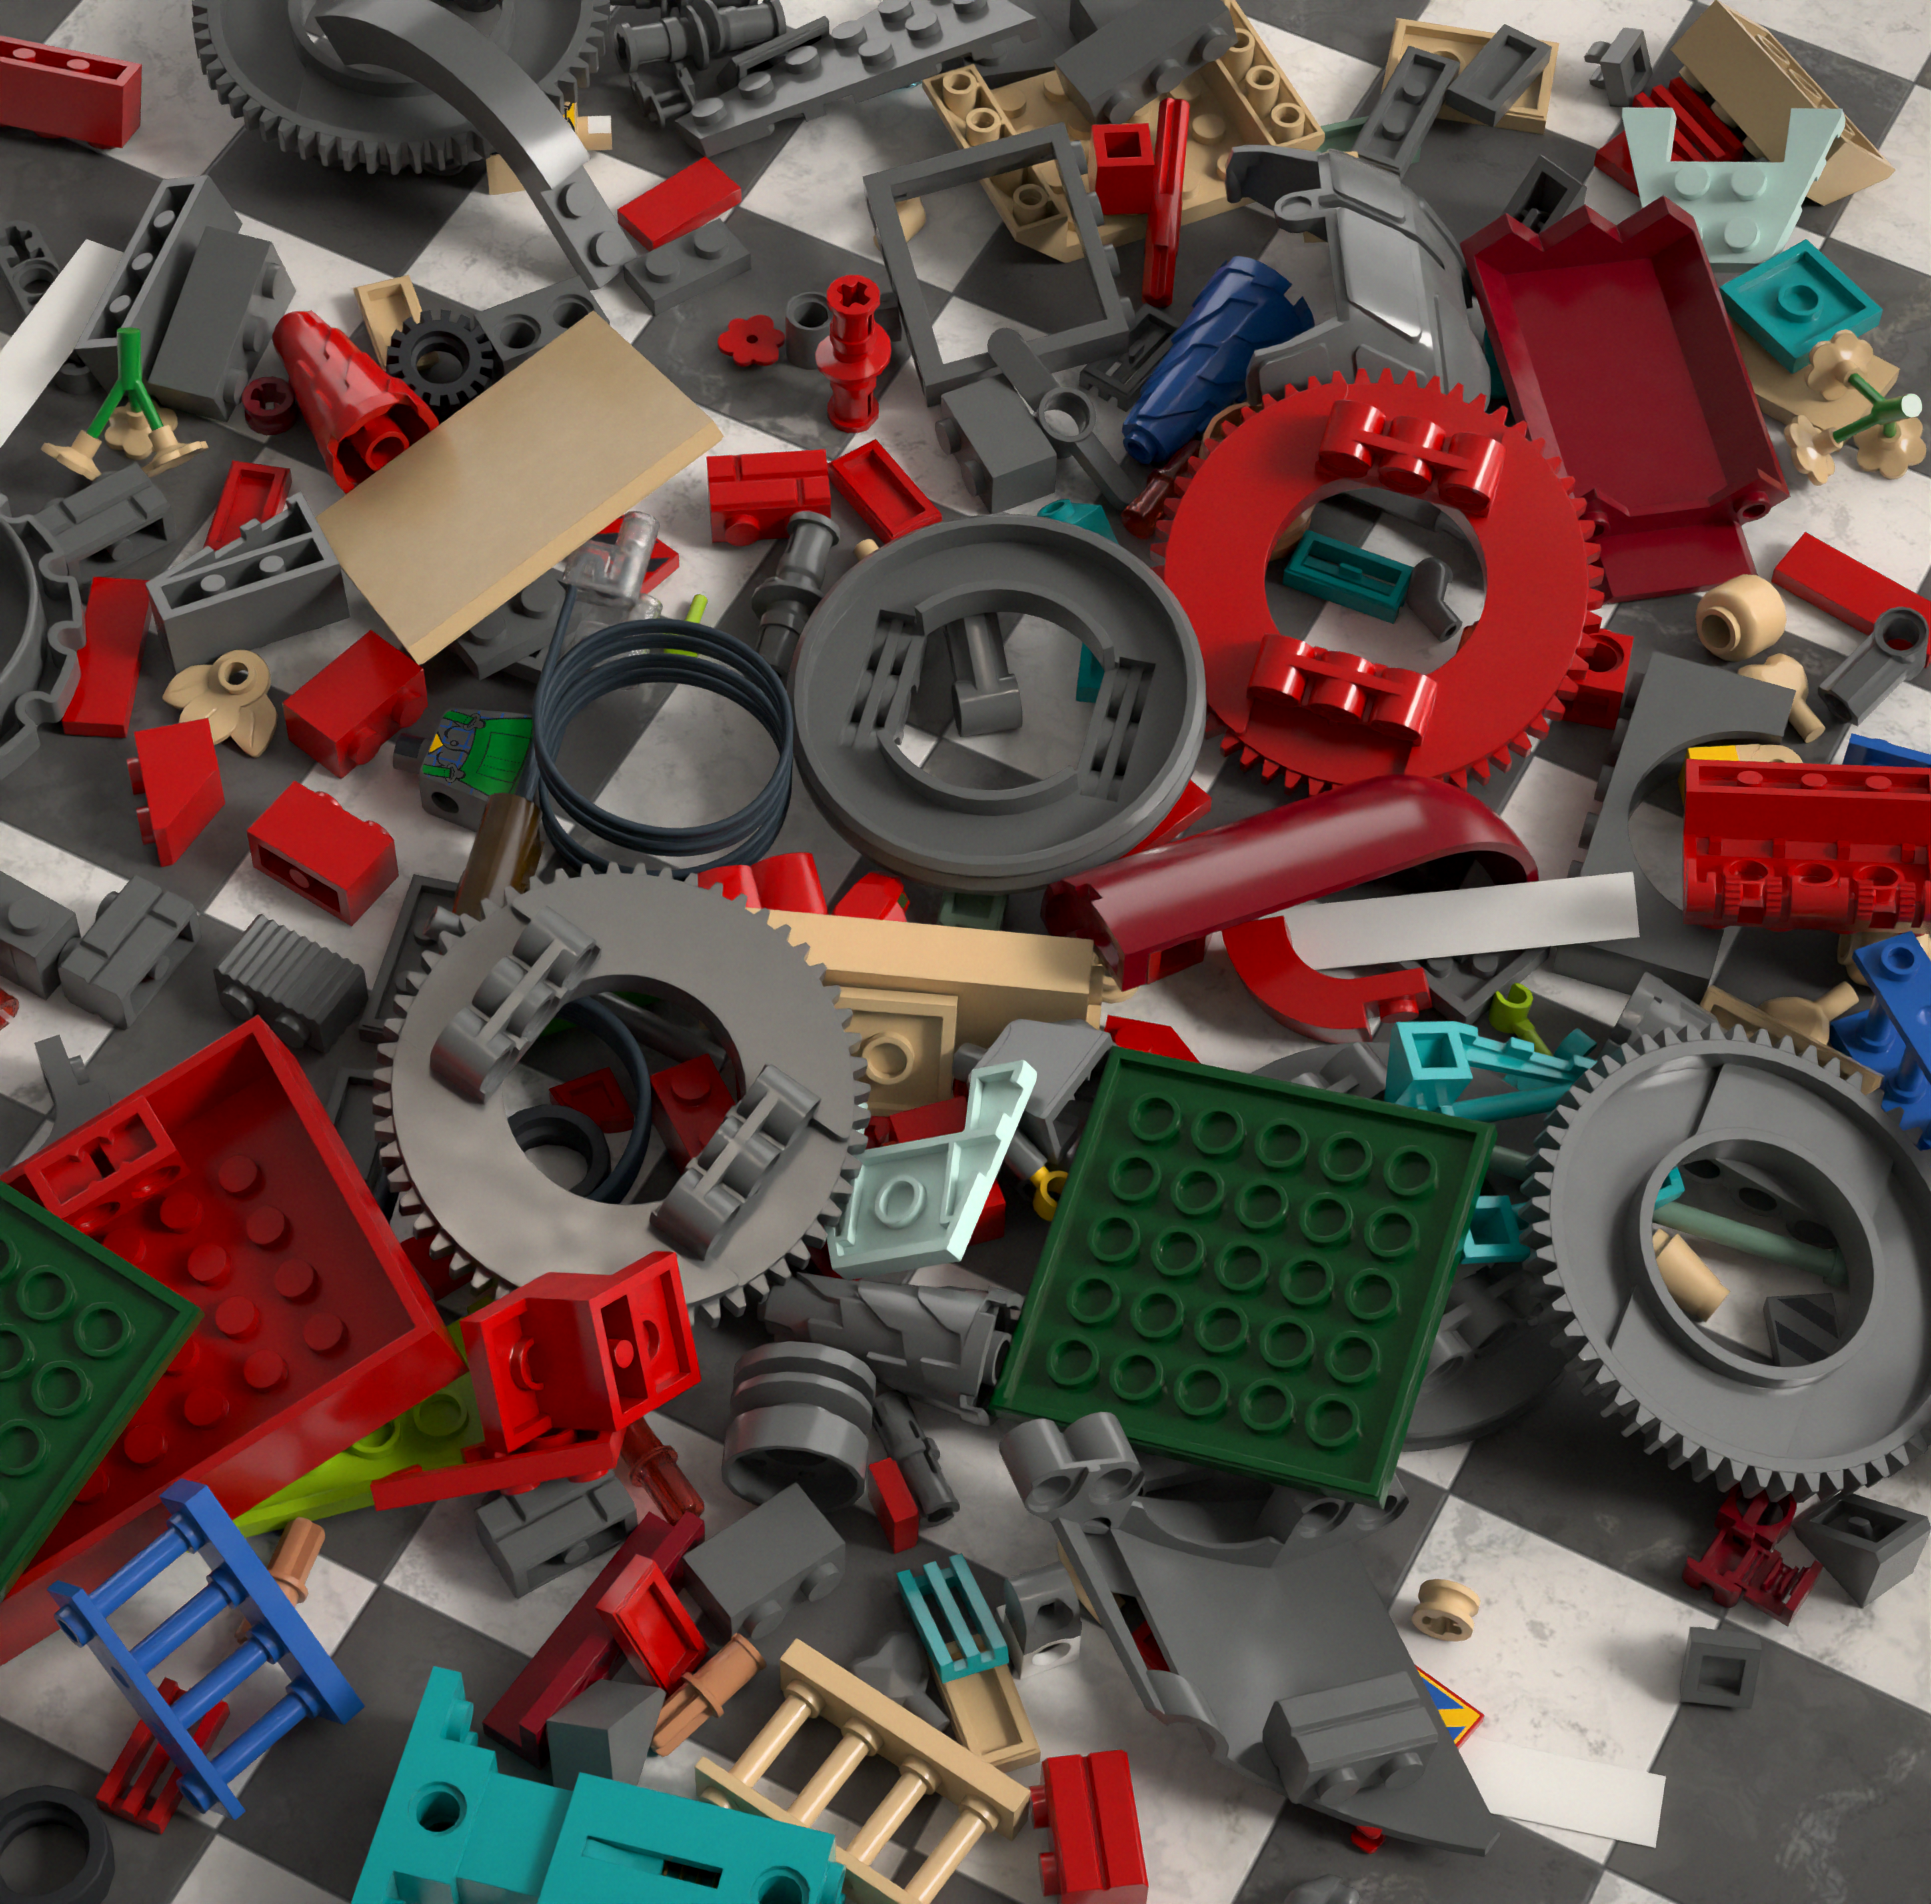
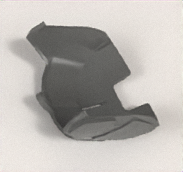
M1272 145L1233 147L1225 164L1226 176L1224 184L1227 201L1229 203H1238L1242 198L1249 197L1274 212L1275 221L1279 228L1289 233L1308 231L1327 242L1337 310L1336 316L1285 343L1254 350L1246 369L1245 387L1248 403L1252 406L1260 405L1262 403V396L1267 393L1276 401L1284 399L1285 385L1289 383L1298 392L1307 390L1308 377L1314 375L1321 385L1329 384L1332 382L1333 371H1340L1347 384H1354L1358 368H1365L1370 382L1378 383L1383 368H1390L1394 384H1402L1408 371L1411 370L1416 373L1419 388H1425L1434 375L1440 377L1442 394L1447 395L1457 383L1464 385L1463 401L1468 404L1482 393L1487 396L1484 412H1486L1491 395L1490 368L1481 346L1469 327L1466 307L1467 309L1473 308L1472 297L1476 296L1460 247L1449 229L1425 199L1417 197L1410 187L1400 183L1399 175L1340 150L1328 148V151L1321 153Z

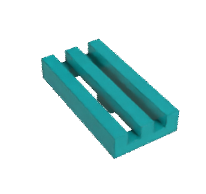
M1306 529L1284 570L1282 585L1394 624L1399 614V608L1403 607L1406 601L1411 572L1414 567ZM1308 554L1339 564L1340 567L1308 556ZM1362 573L1395 584V586L1362 575Z
M962 1553L950 1556V1567L942 1570L939 1569L936 1561L924 1564V1575L913 1578L910 1569L896 1573L899 1592L942 1684L1009 1663L1007 1644ZM950 1587H957L987 1649L986 1652H979L949 1590ZM933 1593L963 1659L953 1662L922 1596Z

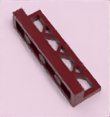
M687 1510L677 1524L672 1526L649 1511L482 1721L484 1734L534 1767L542 1770L550 1760L546 1720L599 1679L611 1681L628 1660L594 1607L636 1554L654 1560L674 1593L678 1596L684 1588L682 1556L705 1542L704 1520Z

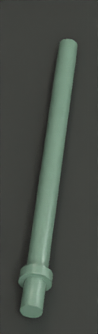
M1495 1145L1487 1170L1525 1182L1532 1175L1525 1168L1526 1161L1531 1156ZM1674 1201L1653 1212V1223L1823 1276V1283L1838 1288L1841 1283L1849 1285L1845 1260L1838 1246H1835L1831 1251Z

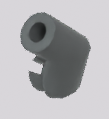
M1429 557L1420 561L1413 568L1406 595V603L1440 642H1445L1460 630L1463 622L1443 601L1447 585L1452 583L1453 580L1450 566L1439 558Z

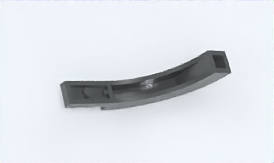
M336 0L314 17L345 66L372 64L392 69L421 83L461 113L489 141L516 175L576 273L581 276L589 290L601 289L623 270L624 264L638 258L634 248L583 167V164L592 157L574 130L545 93L518 64L472 25L430 0Z

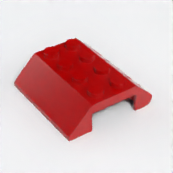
M1686 759L1682 843L1683 924L1701 925L1709 929H1723L1729 926L1765 927L1776 932H1787L1793 929L1830 930L1843 935L1855 934L1860 931L1886 932L1900 935L1911 930L1915 937L1931 934V768Z

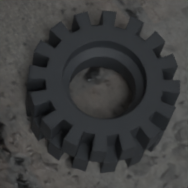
M442 309L440 320H432L431 310L420 312V323L416 324L412 317L406 319L403 322L402 332L396 329L391 336V346H388L386 373L403 380L430 407L434 415L438 416L439 425L447 420L449 415L455 414L491 387L493 350L490 341L484 343L485 332L478 325L471 331L469 329L470 318L461 314L457 323L450 321L451 311ZM434 351L446 352L454 355L459 360L462 366V373L452 383L434 384L420 376L416 367L417 362L426 353Z

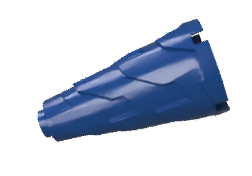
M1234 256L1228 264L1227 259L1223 262L1193 302L1192 307L1194 309L1171 338L1172 347L1143 384L1140 391L1141 397L1135 403L1122 425V433L1125 437L1123 439V446L1130 456L1143 464H1149L1151 461H1167L1196 434L1201 436L1214 416L1234 403H1242L1247 398L1245 387L1246 369L1254 350L1285 343L1315 327L1313 314L1304 297L1302 296L1293 306L1284 296L1293 285L1276 270L1252 258Z

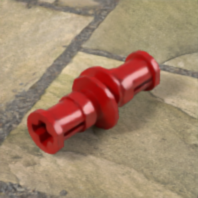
M861 275L839 277L828 287L827 306L830 312L833 313V319L830 322V335L819 343L815 352L817 368L827 379H830V387L833 390V396H831L827 404V417L831 425L846 433L867 431L879 418V403L876 397L873 396V389L876 387V376L881 374L889 364L892 351L889 336L883 327L874 320V311L880 305V290L875 282Z

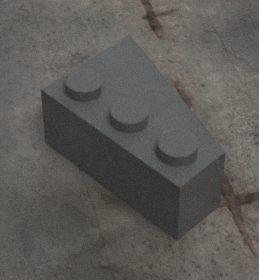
M205 226L148 380L149 386L162 406L228 422L236 405L242 402V393L272 339L275 326L284 316L296 293L286 268L271 241Z
M301 491L286 499V510L263 524L254 518L240 526L241 537L216 552L207 546L145 583L158 637L176 675L190 666L213 663L225 653L233 650L250 651L261 648L268 644L350 618L340 563Z

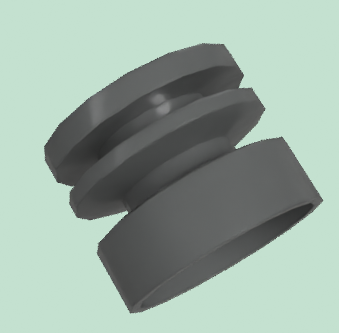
M779 1342L764 1344L745 1352L735 1363L733 1392L730 1398V1417L733 1421L726 1428L721 1466L722 1482L734 1495L755 1506L762 1505L795 1482H797L821 1513L835 1512L853 1505L864 1494L869 1451V1440L865 1435L872 1427V1407L875 1400L876 1376L865 1362L846 1351L817 1343Z

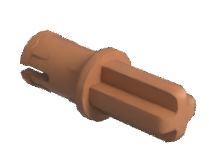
M297 1517L286 1524L267 1566V1570L294 1608L296 1604L303 1603L309 1594L305 1582L325 1540L324 1529L303 1517ZM245 1616L234 1635L240 1645L248 1640L246 1631L252 1627Z
M735 1633L731 1640L695 1674L692 1675L689 1672H685L680 1677L683 1685L663 1702L649 1747L653 1752L661 1757L668 1756L711 1715L717 1719L724 1714L721 1706L755 1674L767 1667L763 1657L745 1637Z

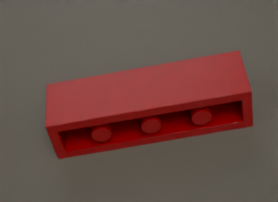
M0 35V127L13 126L33 130L36 135L43 138L67 137L87 141L90 146L98 149L123 148L140 127L142 64Z

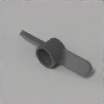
M1001 328L993 332L987 344L989 355L1034 411L1032 416L1055 450L1057 459L1073 456L1112 506L1120 511H1130L1139 502V492L1092 432L1096 422V412L1091 400L1078 389L1061 387L1018 332L1010 328ZM1059 410L1067 413L1076 422L1079 434L1076 436H1063L1056 433L1047 424L1044 412Z

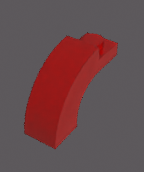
M1284 915L1248 921L1221 930L1229 958L1244 988L1252 999L1276 1022L1304 1037L1332 1044L1373 1042L1369 1023L1370 1018L1380 1017L1383 1023L1406 1022L1419 1016L1418 1010L1432 1008L1429 984L1423 967L1354 979L1334 978L1312 969L1294 951L1291 932Z

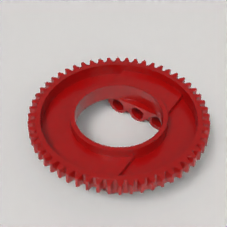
M1358 368L1354 384H1347L1340 371H1333L1332 382L1329 384L1321 385L1314 375L1308 377L1307 390L1298 392L1291 383L1285 385L1284 399L1276 401L1268 393L1263 395L1262 411L1258 413L1247 406L1243 407L1240 416L1242 424L1239 427L1228 421L1221 424V436L1223 438L1221 443L1208 437L1203 442V452L1207 457L1206 460L1194 456L1189 458L1188 472L1193 479L1177 476L1174 481V491L1182 499L1166 498L1164 501V514L1172 520H1159L1156 523V537L1164 542L1151 544L1150 560L1160 565L1150 569L1163 580L1176 596L1188 615L1198 638L1206 679V717L1208 716V719L1206 720L1204 738L1209 740L1224 734L1225 736L1220 744V754L1224 758L1241 749L1243 751L1240 760L1241 771L1245 773L1260 762L1263 764L1261 783L1267 786L1279 774L1285 776L1284 794L1291 796L1302 783L1308 785V797L1323 793L1324 790H1332L1356 781L1392 774L1434 778L1467 791V775L1470 774L1482 786L1487 785L1491 776L1489 763L1504 773L1508 772L1512 765L1509 750L1526 758L1530 755L1532 749L1527 734L1544 741L1548 737L1550 730L1544 718L1558 722L1561 721L1566 708L1559 699L1574 701L1579 687L1570 678L1585 679L1589 664L1580 657L1593 656L1597 644L1596 640L1586 634L1598 633L1602 622V617L1590 611L1600 609L1603 605L1604 593L1592 589V587L1602 583L1604 568L1589 565L1599 560L1601 547L1600 544L1584 542L1593 536L1595 523L1594 520H1578L1584 514L1587 502L1585 498L1569 499L1568 496L1573 492L1576 482L1574 477H1557L1562 463L1561 458L1555 456L1545 459L1542 456L1546 441L1543 437L1529 442L1525 438L1528 423L1524 420L1512 427L1505 426L1508 408L1505 406H1501L1488 415L1484 412L1486 395L1480 393L1468 404L1463 401L1464 385L1457 383L1447 395L1442 394L1440 377L1435 375L1425 388H1419L1416 373L1411 370L1408 371L1402 384H1394L1390 368H1383L1378 383L1370 382L1365 368ZM1362 488H1380L1428 501L1454 520L1463 530L1477 554L1482 570L1485 593L1484 608L1479 622L1470 638L1455 656L1433 672L1423 675L1403 668H1388V666L1383 664H1373L1362 657L1346 652L1328 651L1318 646L1313 648L1301 640L1279 633L1271 617L1265 594L1264 580L1267 565L1272 551L1284 531L1308 508L1321 500L1345 491Z

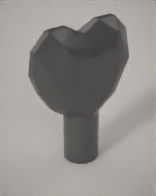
M890 1631L878 1641L873 1655L857 1657L844 1667L845 1670L938 1731L944 1733L949 1727L950 1720L925 1693L929 1680L927 1656L922 1643L909 1632Z

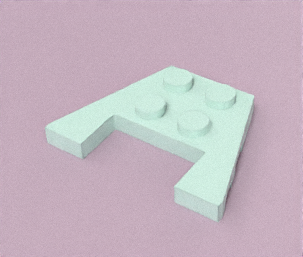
M1623 107L1622 109L1623 124L1642 208L1664 195L1691 214L1695 219L1713 273H1745L1783 251L1802 213L1801 205L1813 181H1818L1826 165L1825 157L1835 137L1839 138L1845 127L1843 109L1791 108L1783 162L1671 161L1677 119L1673 108Z
M1025 1060L973 1069L965 1129L963 1132L867 1149L862 1154L852 1155L863 1164L858 1179L845 1180L854 1187L851 1198L847 1204L835 1203L842 1211L837 1226L824 1225L825 1231L828 1234L827 1244L832 1269L844 1279L852 1280L961 1261L1036 1083L1037 1071ZM866 1102L858 1105L865 1109L868 1108ZM865 1128L856 1131L864 1135Z

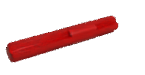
M1165 98L1159 103L1150 213L1147 214L1142 302L1143 304L1148 303L1153 307L1157 306L1160 308H1166L1172 303L1176 257L1179 251L1183 207L1182 190L1190 108L1189 103L1182 98Z

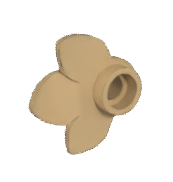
M233 650L219 657L213 665H194L184 669L170 681L162 697L164 702L170 706L183 710L179 723L208 718L214 746L231 735L237 745L253 758H258L267 749L277 727L278 714L274 705L267 697L271 685L270 670L258 654L249 650ZM241 670L248 672V677L243 683L238 685L229 684V678L234 673Z

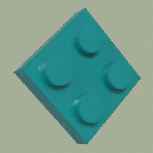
M1807 239L1719 287L1727 314L1791 374L1811 364L1809 353L1818 342L1830 341L1835 333L1845 329L1852 331L1859 337L1879 325L1883 309Z

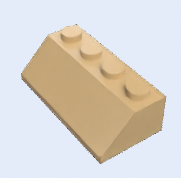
M1715 0L1670 49L1684 64L1679 71L1681 76L1700 93L1704 94L1707 90L1716 100L1711 105L1713 112L1731 128L1735 129L1739 126L1747 134L1746 139L1742 143L1757 159L1764 157L1769 162L1784 161L1791 108L1840 109L1766 28L1719 0ZM1845 114V127L1840 137H1835L1825 157L1826 165L1818 181H1813L1806 197L1823 206L1886 180L1896 171Z

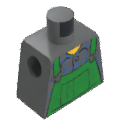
M452 707L444 711L433 739L407 733L399 735L393 753V768L419 774L418 780L422 808L428 814L477 833L488 796L494 793L514 795L516 793L533 739L532 714Z

